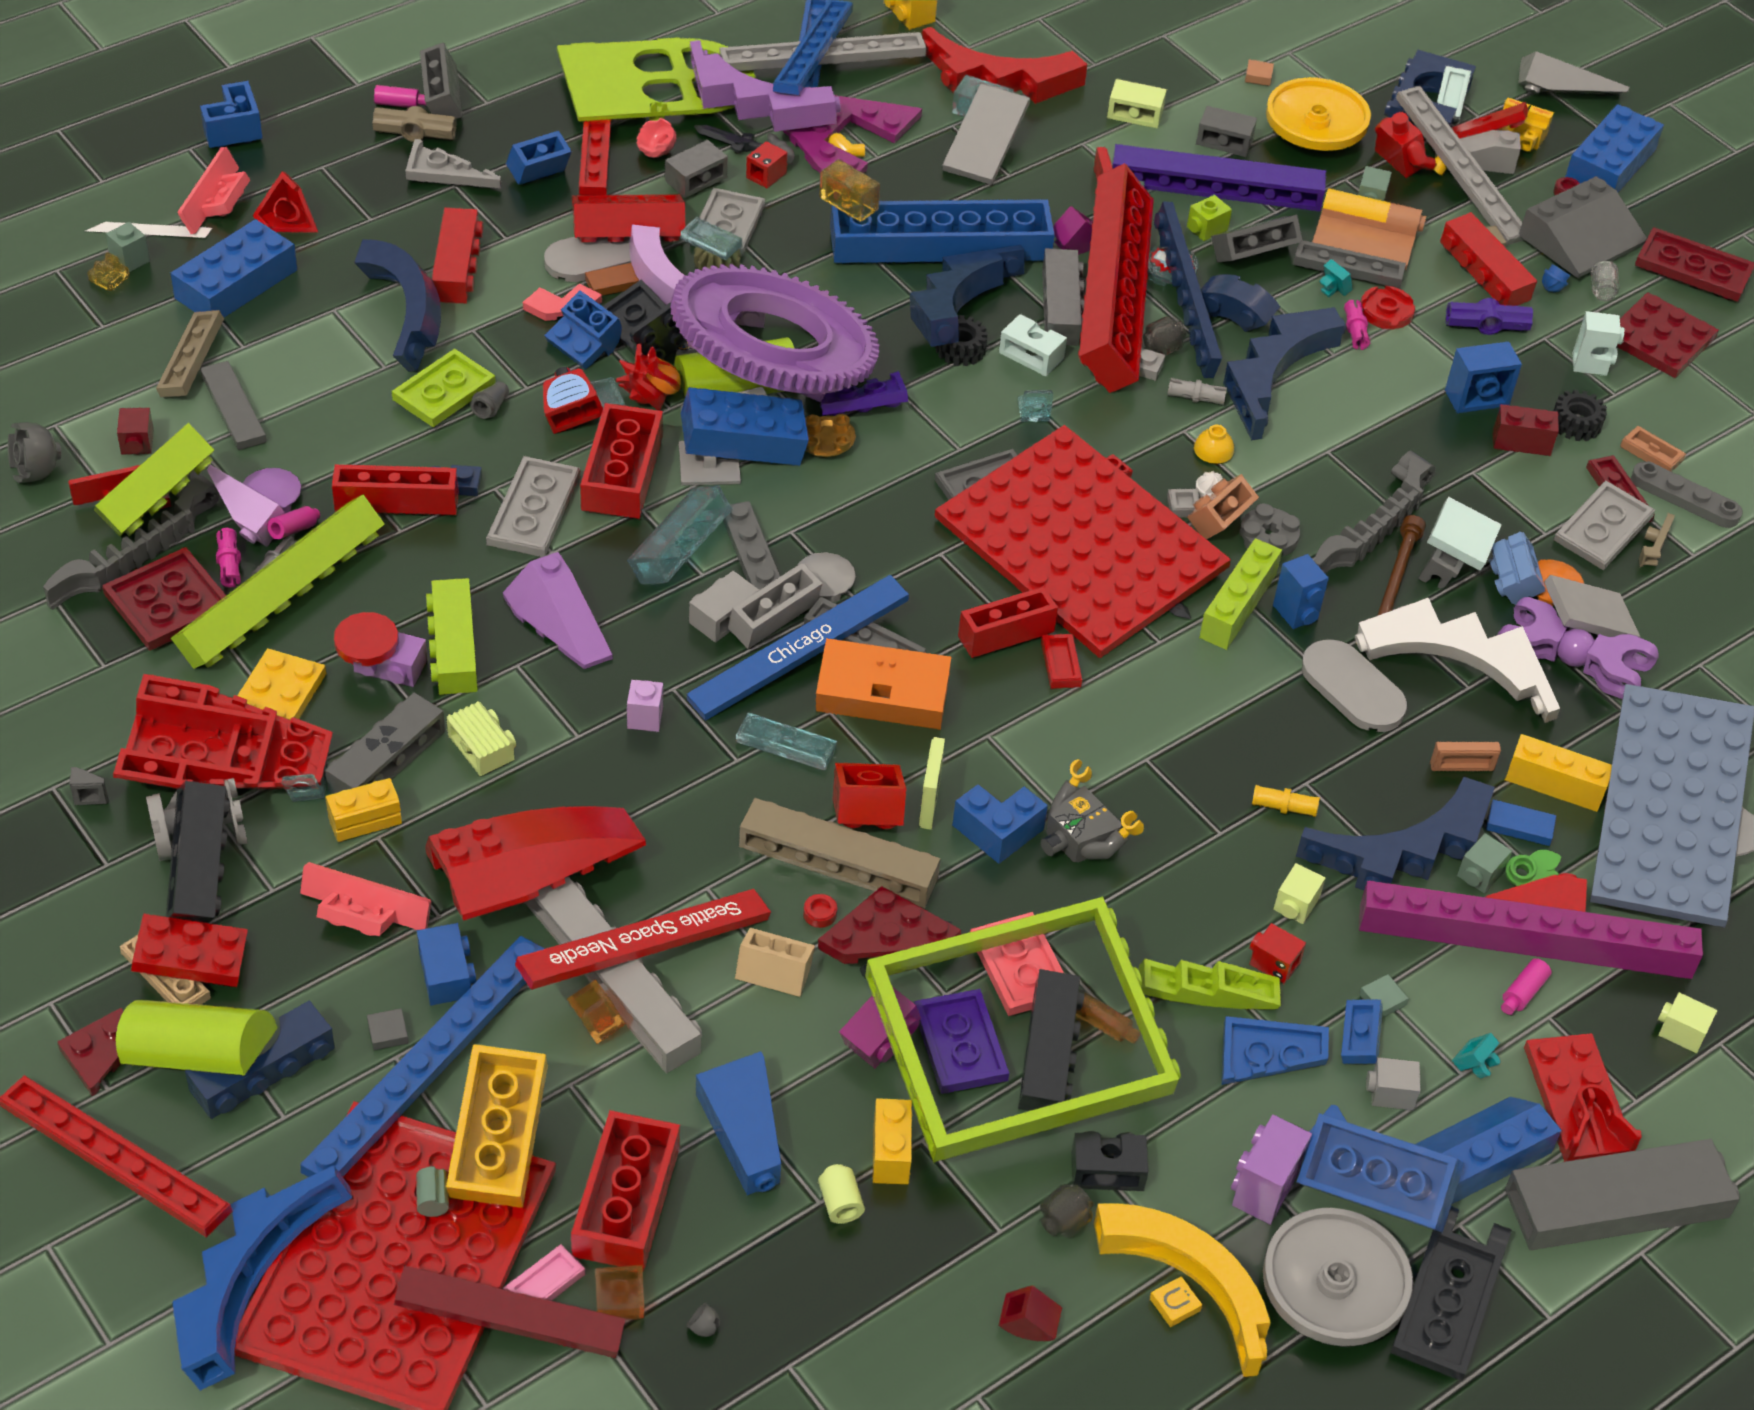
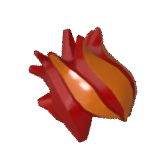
M637 344L635 364L619 360L626 375L617 378L616 382L619 383L618 386L630 393L629 398L634 402L640 404L649 403L656 410L660 411L666 396L679 392L681 386L679 372L672 364L657 357L654 347L650 348L646 356L641 352V344Z

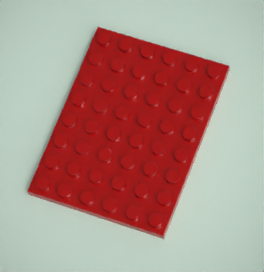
M1066 425L1058 428L935 509V518L1021 592H1027L1044 586L1058 607L1056 621L1099 658H1102L1228 569L1231 562L1228 556Z
M353 1102L347 1115L359 1104L358 1102ZM400 1116L343 1176L350 1186L352 1198L328 1211L304 1229L280 1252L266 1270L240 1321L234 1350L235 1356L402 1410H448L485 1327L394 1305L404 1265L503 1289L555 1174L556 1163L532 1156L523 1208L450 1198L448 1194L449 1209L446 1213L433 1217L424 1216L417 1211L416 1174L423 1168L435 1166L439 1170L445 1169L448 1179L456 1132Z

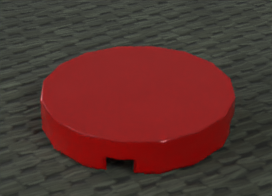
M1379 286L1372 287L1363 294L1361 298L1363 315L1372 325L1382 329H1398L1411 323L1416 309L1413 305L1412 297L1403 290L1393 286H1385V289H1378Z
M361 612L347 617L340 622L334 634V645L338 656L347 663L353 664V662L361 663L362 666L377 665L391 658L396 651L395 648L399 641L395 623L387 616L375 612Z

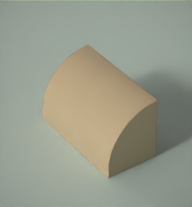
M750 928L740 945L735 979L800 997L808 978L815 945Z

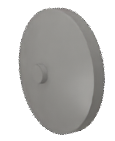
M1340 1208L1312 1209L1286 1221L1272 1237L1263 1264L1264 1286L1272 1305L1279 1315L1303 1335L1331 1345H1362L1386 1335L1401 1320L1412 1293L1413 1281L1410 1263L1403 1248L1394 1236L1369 1217Z

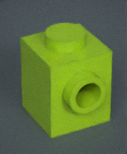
M1216 195L1208 197L1190 206L1187 228L1200 239L1206 241L1212 238L1211 236L1228 231L1232 209Z

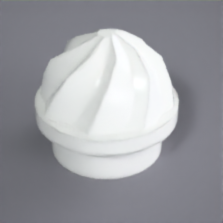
M1214 471L1205 472L1203 476L1197 479L1196 489H1198L1200 498L1206 494L1208 496L1213 494L1211 488L1223 479L1221 474Z

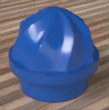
M1552 264L1548 270H1544L1542 283L1547 291L1559 292L1569 284L1567 280L1571 275Z

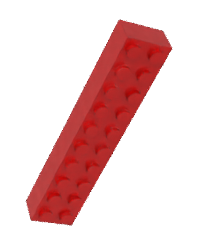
M1126 163L1099 175L1097 179L1088 275L1086 277V294L1084 295V313L1082 314L1083 323L1080 333L1081 342L1078 352L1081 363L1092 371L1096 381L1103 385L1109 393L1139 381L1154 199Z

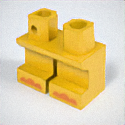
M1507 97L1503 109L1523 102ZM1531 106L1527 118L1522 125L1516 128L1507 126L1499 130L1520 133V149L1530 151L1532 148L1538 149L1548 134L1554 113Z

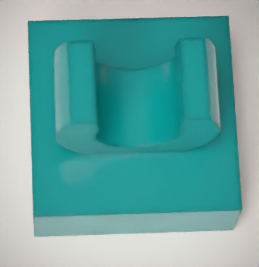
M1330 259L1323 265L1325 276L1319 281L1324 286L1321 289L1322 293L1330 297L1338 291L1343 296H1346L1353 290L1351 274L1333 259Z
M1492 1033L1472 1038L1453 1058L1452 1062L1460 1071L1472 1068L1478 1078L1487 1077L1491 1072L1486 1068L1485 1062L1489 1067L1501 1063L1498 1055L1493 1052L1500 1043Z

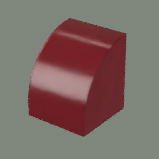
M1033 1285L1006 1293L998 1326L1010 1334L1023 1339L1052 1341L1056 1339L1062 1307Z

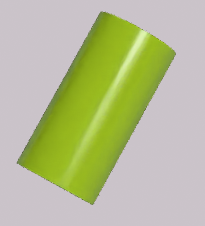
M789 337L764 341L776 346L795 349ZM699 352L677 355L675 357L674 367L680 374L681 388L685 397L688 387L736 393L763 387L766 394L783 392V390L766 387L738 377L715 365Z
M135 1000L126 1007L119 1020L116 1032V1049L121 1064L245 1075L278 1027L273 1016L265 1010Z

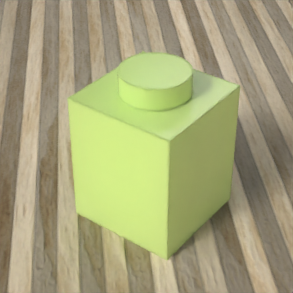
M1295 863L1278 891L1273 910L1281 913L1286 918L1304 924L1321 896L1326 877Z
M1678 993L1673 1004L1665 1003L1658 1018L1659 1021L1664 1023L1659 1036L1697 1053L1717 1010L1682 993Z

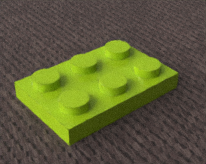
M454 348L392 390V400L431 427H435L471 402L475 393L494 385L496 377Z

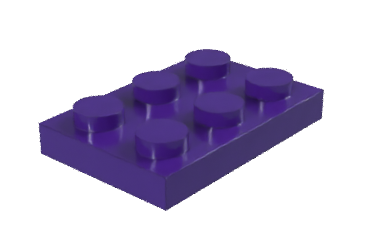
M980 989L914 1001L921 1016L919 1029L941 1094L1008 1081L1009 1070Z

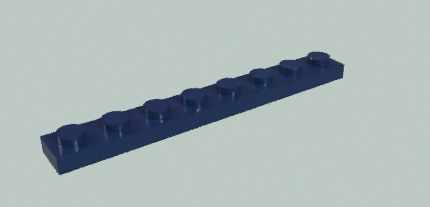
M1163 201L1159 212L1154 216V227L1158 229L1160 235V246L1164 248L1166 265L1170 268L1172 274V285L1175 286L1178 294V305L1183 310L1184 324L1188 327L1190 333V344L1195 349L1197 366H1200L1203 378H1214L1222 356L1173 202Z

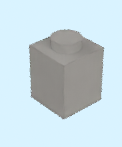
M1378 1057L1374 1070H1368L1366 1077V1091L1371 1092L1372 1106L1414 1110L1420 1094L1419 1062Z

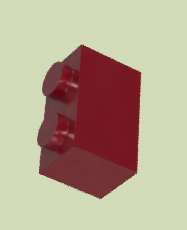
M1501 404L1493 428V449L1551 456L1559 432L1558 412Z

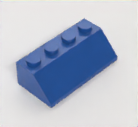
M1508 1097L1415 1145L1457 1158L1464 1163L1452 1204L1510 1175L1512 1170L1522 1169L1551 1154L1562 1130L1539 1103Z

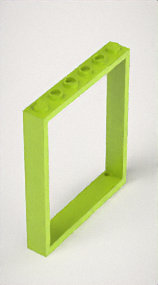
M1103 897L872 958L867 961L865 976L910 1100H912V1105L933 1163L1174 1094L1181 1077L1179 1066L1175 1059H1170L1166 1049L1168 1044L1165 1032L1162 1028H1158L1155 1023V1011L1152 1001L1149 997L1145 998L1143 994L1139 970L1136 967L1133 968L1130 963L1128 944L1124 937L1120 938L1116 929V915L1112 908H1107ZM1095 921L1158 1075L946 1134L888 976Z

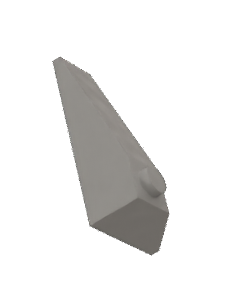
M1537 51L1522 57L1520 62L1518 83L1524 85L1526 91L1534 94L1551 92L1620 95L1629 90L1628 86Z

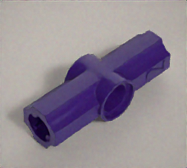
M1485 298L1478 303L1448 302L1445 322L1446 326L1478 328L1481 333L1486 335L1496 334L1501 329L1528 331L1531 330L1533 324L1532 307L1500 305L1493 298Z

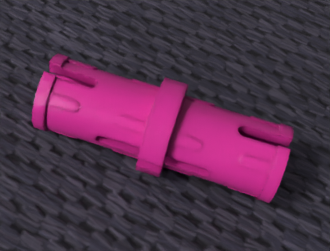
M1350 300L1344 305L1347 316L1346 329L1351 334L1353 348L1358 350L1357 342H1359L1360 350H1363L1370 345L1367 333L1368 320L1363 315L1361 302L1356 300L1355 307L1354 300Z
M222 528L216 534L218 542L216 561L220 565V581L225 587H235L236 584L239 585L241 582L239 573L241 553L237 549V534L232 528Z

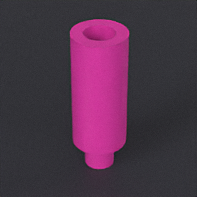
M376 85L375 104L405 108L426 105L424 94H420L418 89Z
M304 506L276 516L268 521V532L274 539H281L315 526L317 520L320 519V512L316 508L312 509L309 506Z
M1535 958L1523 969L1503 994L1504 1003L1501 1005V1009L1504 1013L1511 1015L1514 1011H1522L1552 974L1551 968L1546 962Z

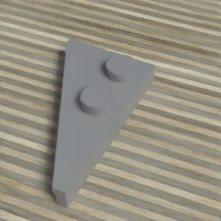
M419 139L414 140L405 171L406 180L491 188L501 187V176H497L494 172L485 169L482 173L473 169L471 162L448 154L440 148L432 151L423 147V141Z

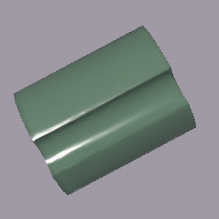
M433 1166L423 1168L417 1172V1211L421 1215L429 1217L439 1216L446 1213L449 1209L448 1191L446 1188L448 1179L445 1169L439 1170Z

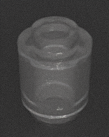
M1601 261L1591 268L1592 293L1598 300L1610 301L1619 292V270L1613 262Z

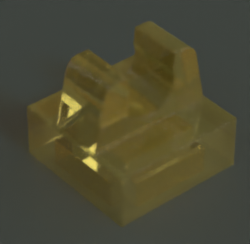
M107 252L105 253L106 258L102 261H95L94 267L87 273L89 281L112 291L129 277L128 267L120 264L117 256Z

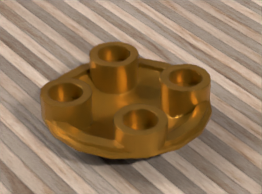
M838 414L821 417L808 415L805 417L809 439L806 452L815 456L830 457L848 451L854 444L856 433L847 415Z

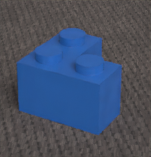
M248 81L222 85L224 102L200 106L203 129L209 148L263 139L260 114Z
M978 784L955 801L952 826L1000 864L1044 830L1048 805L1025 786L1001 803Z

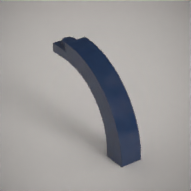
M363 239L354 263L369 279L391 280L401 284L406 300V314L393 357L408 372L418 371L425 348L435 347L439 335L441 305L437 289L428 274L403 249L385 241Z

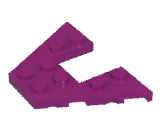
M838 96L841 111L836 113L837 124L783 130V132L790 137V141L795 147L799 146L805 153L804 158L814 170L820 173V178L823 181L827 180L836 191L835 196L840 198L867 171L868 162L828 143L830 136L834 133H839L849 122H852L895 144L921 118L922 108Z

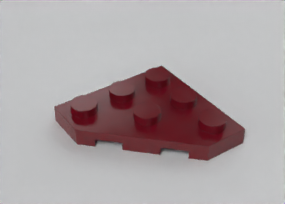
M881 886L818 939V949L843 964L858 963V958L880 957L961 935V929Z

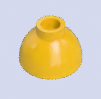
M1212 425L1197 437L1194 451L1200 459L1208 463H1224L1232 458L1234 443L1223 426Z

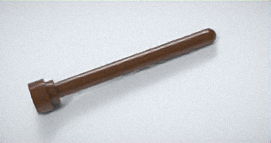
M1408 515L1403 519L1400 528L1403 540L1377 616L1392 611L1414 542L1423 537L1426 528L1425 521L1419 516Z

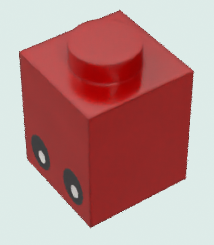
M767 141L747 156L746 178L765 188H769L787 173L788 152Z
M1271 923L1264 933L1258 932L1253 938L1249 947L1253 951L1249 965L1267 975L1280 978V982L1285 984L1301 963L1306 942Z

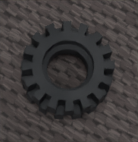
M960 315L958 319V340H965L967 342L958 341L956 343L936 346V353H939L938 356L941 359L945 357V362L948 364L954 361L955 366H958L959 362L963 363V366H968L969 362L972 365L976 364L977 359L981 361L986 353L988 333L986 332L985 325L981 326L982 322L979 320L974 323L973 317L965 320L964 316Z
M1568 390L1564 392V395H1559L1553 411L1558 412V433L1560 435L1566 433L1565 438L1567 439L1573 436L1575 441H1580L1581 437H1583L1584 441H1589L1590 437L1594 439L1597 437V434H1600L1607 415V407L1603 405L1604 401L1602 399L1596 400L1597 395L1592 394L1588 396V391L1584 390L1582 394H1579L1578 390H1573L1571 394Z

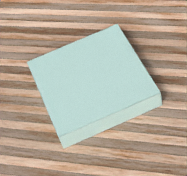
M1448 497L1442 506L1427 543L1481 570L1487 561L1501 524Z

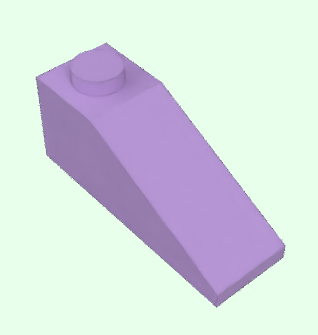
M210 465L207 471L233 520L240 527L241 531L239 534L252 544L258 541L267 547L273 540L267 529L268 521L271 518L285 514L279 504Z

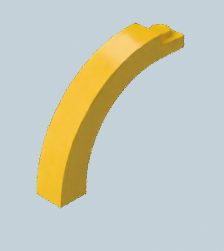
M1098 1204L1094 1227L1099 1253L1131 1254L1151 1258L1178 1269L1196 1281L1219 1305L1230 1325L1243 1377L1258 1376L1262 1361L1267 1359L1265 1338L1270 1326V1319L1256 1285L1239 1261L1209 1234L1176 1216L1137 1205Z

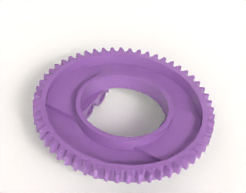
M720 264L719 268L711 265L710 269L707 267H703L702 271L695 269L694 273L689 272L688 276L684 275L683 279L679 280L671 299L672 320L676 321L675 326L680 329V333L688 341V347L695 349L720 368L745 380L778 390L800 393L819 402L822 401L826 393L840 391L843 389V386L850 388L851 384L857 386L858 382H863L864 378L867 379L869 374H872L879 355L878 339L875 338L876 333L872 332V327L867 325V320L861 319V314L854 313L855 309L853 307H846L847 302L838 301V296H829V291L827 290L820 291L818 285L809 286V281L799 282L798 277L795 276L791 279L787 273L778 275L776 270L769 273L763 267L759 271L754 266L747 269L744 265H740L737 268L733 264H730L729 268ZM743 311H756L776 315L804 328L817 340L819 345L807 349L776 346L753 337L737 326L736 322L737 319H741Z

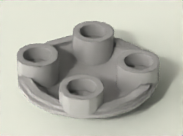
M828 552L814 553L798 563L799 565L803 562L823 583L819 597H823L831 602L839 601L841 594L846 593L853 586L856 578L854 567L851 563L837 554Z

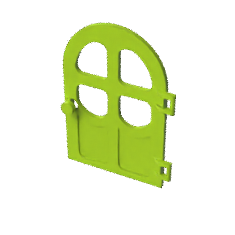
M679 37L648 41L571 43V45H558L557 53L578 121L649 117V121H657L659 118L665 119V116L715 113L735 107V105L703 109L701 99L697 96L693 86V82H696L694 71L686 66L682 54L690 51V41L700 40L702 49L707 50L708 54H719L720 48L728 46L708 40L680 39ZM662 53L668 55L673 70L646 72L638 69L633 62L644 54ZM754 70L740 71L755 78ZM676 83L680 88L683 100L675 102L655 101L644 94L643 88L650 84Z

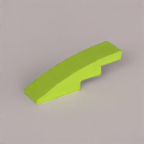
M1144 959L1139 965V973L1142 979L1141 989L1144 995L1209 1007L1278 1009L1281 1006L1280 978L1220 961L1213 968L1181 960L1176 967L1149 959Z

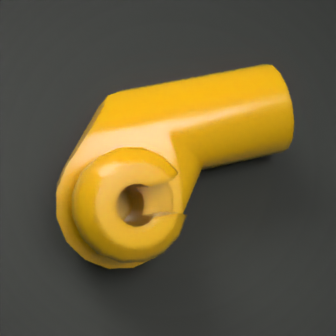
M834 133L830 136L828 141L830 144L856 157H865L864 144H851L840 133Z

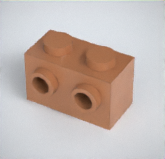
M1242 474L1228 482L1224 478L1211 488L1213 494L1210 496L1206 494L1193 504L1195 510L1187 518L1199 534L1208 539L1226 529L1259 496Z

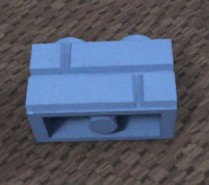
M1520 531L1509 536L1507 540L1502 539L1493 544L1491 549L1493 557L1489 559L1493 572L1499 575V579L1495 580V584L1502 597L1507 596L1511 603L1516 605L1523 597H1534L1545 592V585L1534 547L1524 532Z

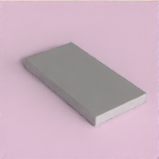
M980 84L944 160L943 170L992 185L1030 104V98Z
M523 456L486 537L487 545L540 557L546 556L581 476L580 468Z

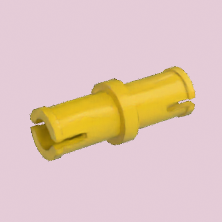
M1256 785L1252 805L1279 809L1280 813L1287 814V811L1316 817L1320 797L1292 793V789L1288 788L1282 791Z

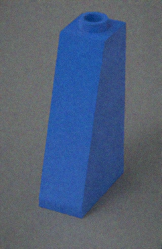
M757 1052L697 1074L696 1096L746 1195L755 1192H766L772 1189L776 1184L780 1183L781 1160L765 1059L762 1052Z

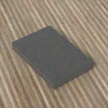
M1010 449L935 473V481L948 500H950L1016 457L1017 454L1014 449Z

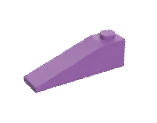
M559 552L530 561L503 592V598L516 618L523 623L527 621L535 627L536 633L541 637L547 636L558 645V650L583 669L613 659V655L571 570Z

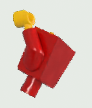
M1398 112L1391 118H1384L1376 125L1375 151L1405 178H1408L1420 169L1434 170L1439 175L1446 171L1447 167L1438 155L1435 159L1426 156L1423 134L1408 121L1407 114Z

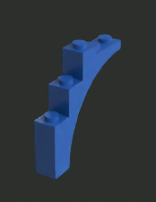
M334 1165L271 1196L263 1188L232 1203L231 1208L236 1236L202 1252L207 1285L172 1301L181 1368L200 1391L235 1374L234 1350L240 1321L248 1300L261 1277L280 1252L309 1225L328 1211L352 1198L350 1186Z

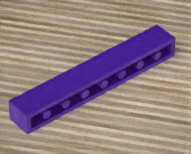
M1115 144L1113 169L1126 163L1137 179L1144 182V188L1148 190L1203 197L1216 195L1219 199L1321 211L1325 193V170Z

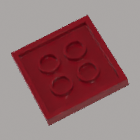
M1647 292L1620 318V327H1624V338L1622 344H1617V347L1676 379L1716 339L1719 329Z
M186 547L102 585L104 595L149 651L172 641L171 637L226 596Z

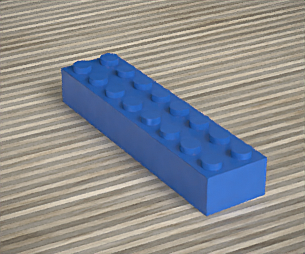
M1048 199L831 202L830 231L834 263L943 262V257L1016 245H1021L1024 248V261L1044 260L1045 248L1053 249L1054 229Z

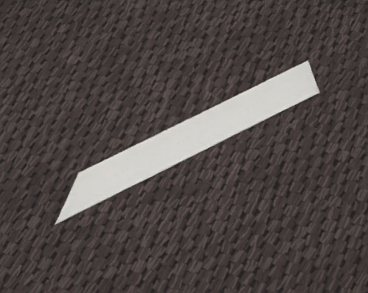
M104 222L85 231L109 232L125 223ZM131 223L145 235L206 238L212 229L200 227L196 234H190L186 226Z

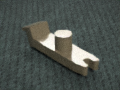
M1668 513L1661 530L1649 526L1644 539L1655 542L1653 547L1643 546L1639 557L1640 567H1643V565H1658L1657 558L1661 556V548L1672 526L1675 515Z

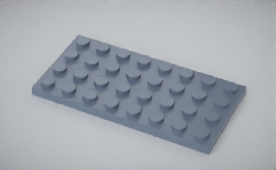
M1625 684L1590 902L1725 928L1728 919L1754 719V706Z

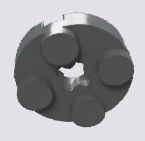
M1259 504L1255 510L1248 512L1244 516L1239 533L1240 537L1242 535L1244 539L1243 544L1247 549L1256 538L1282 549L1283 556L1292 553L1298 545L1300 520L1296 516L1273 508L1269 504ZM1266 530L1273 531L1270 535L1265 533Z

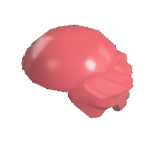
M659 118L657 121H648L640 129V133L637 136V146L647 157L656 158L666 155L673 149L676 143V132L665 119Z

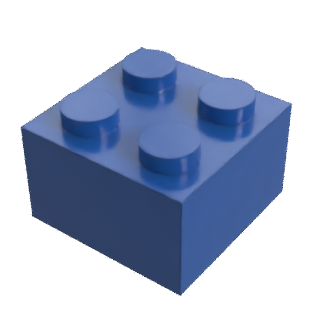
M1510 342L1456 348L1445 392L1457 413L1498 408L1501 404L1510 405L1522 363Z

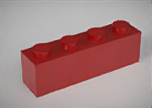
M444 208L432 274V281L437 289L440 302L467 304L469 292L474 291V276L472 274L477 273V257L475 256L480 255V239L478 238L483 237V221H478V209Z
M1472 212L1445 223L1440 243L1493 299H1496L1500 305L1518 306L1531 300L1537 280Z
M335 464L332 480L334 510L336 512L349 501L364 495L376 513L456 515L459 494L457 468Z

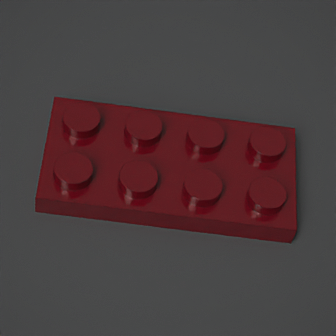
M1655 227L1652 228L1635 263V266L1644 268L1647 271L1664 275L1672 280L1681 281L1698 289L1706 290L1737 302L1754 270V262Z

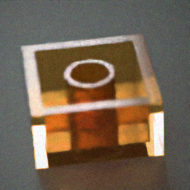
M642 1265L595 1268L597 1312L625 1318V1320L644 1319Z

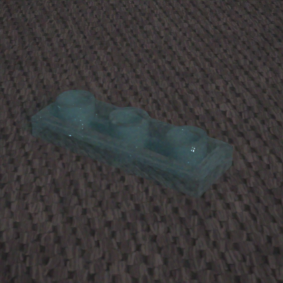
M749 712L736 734V742L822 770H826L837 748V740Z

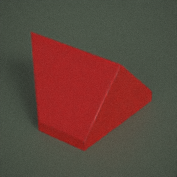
M282 171L252 216L275 232H318L300 186L287 173Z

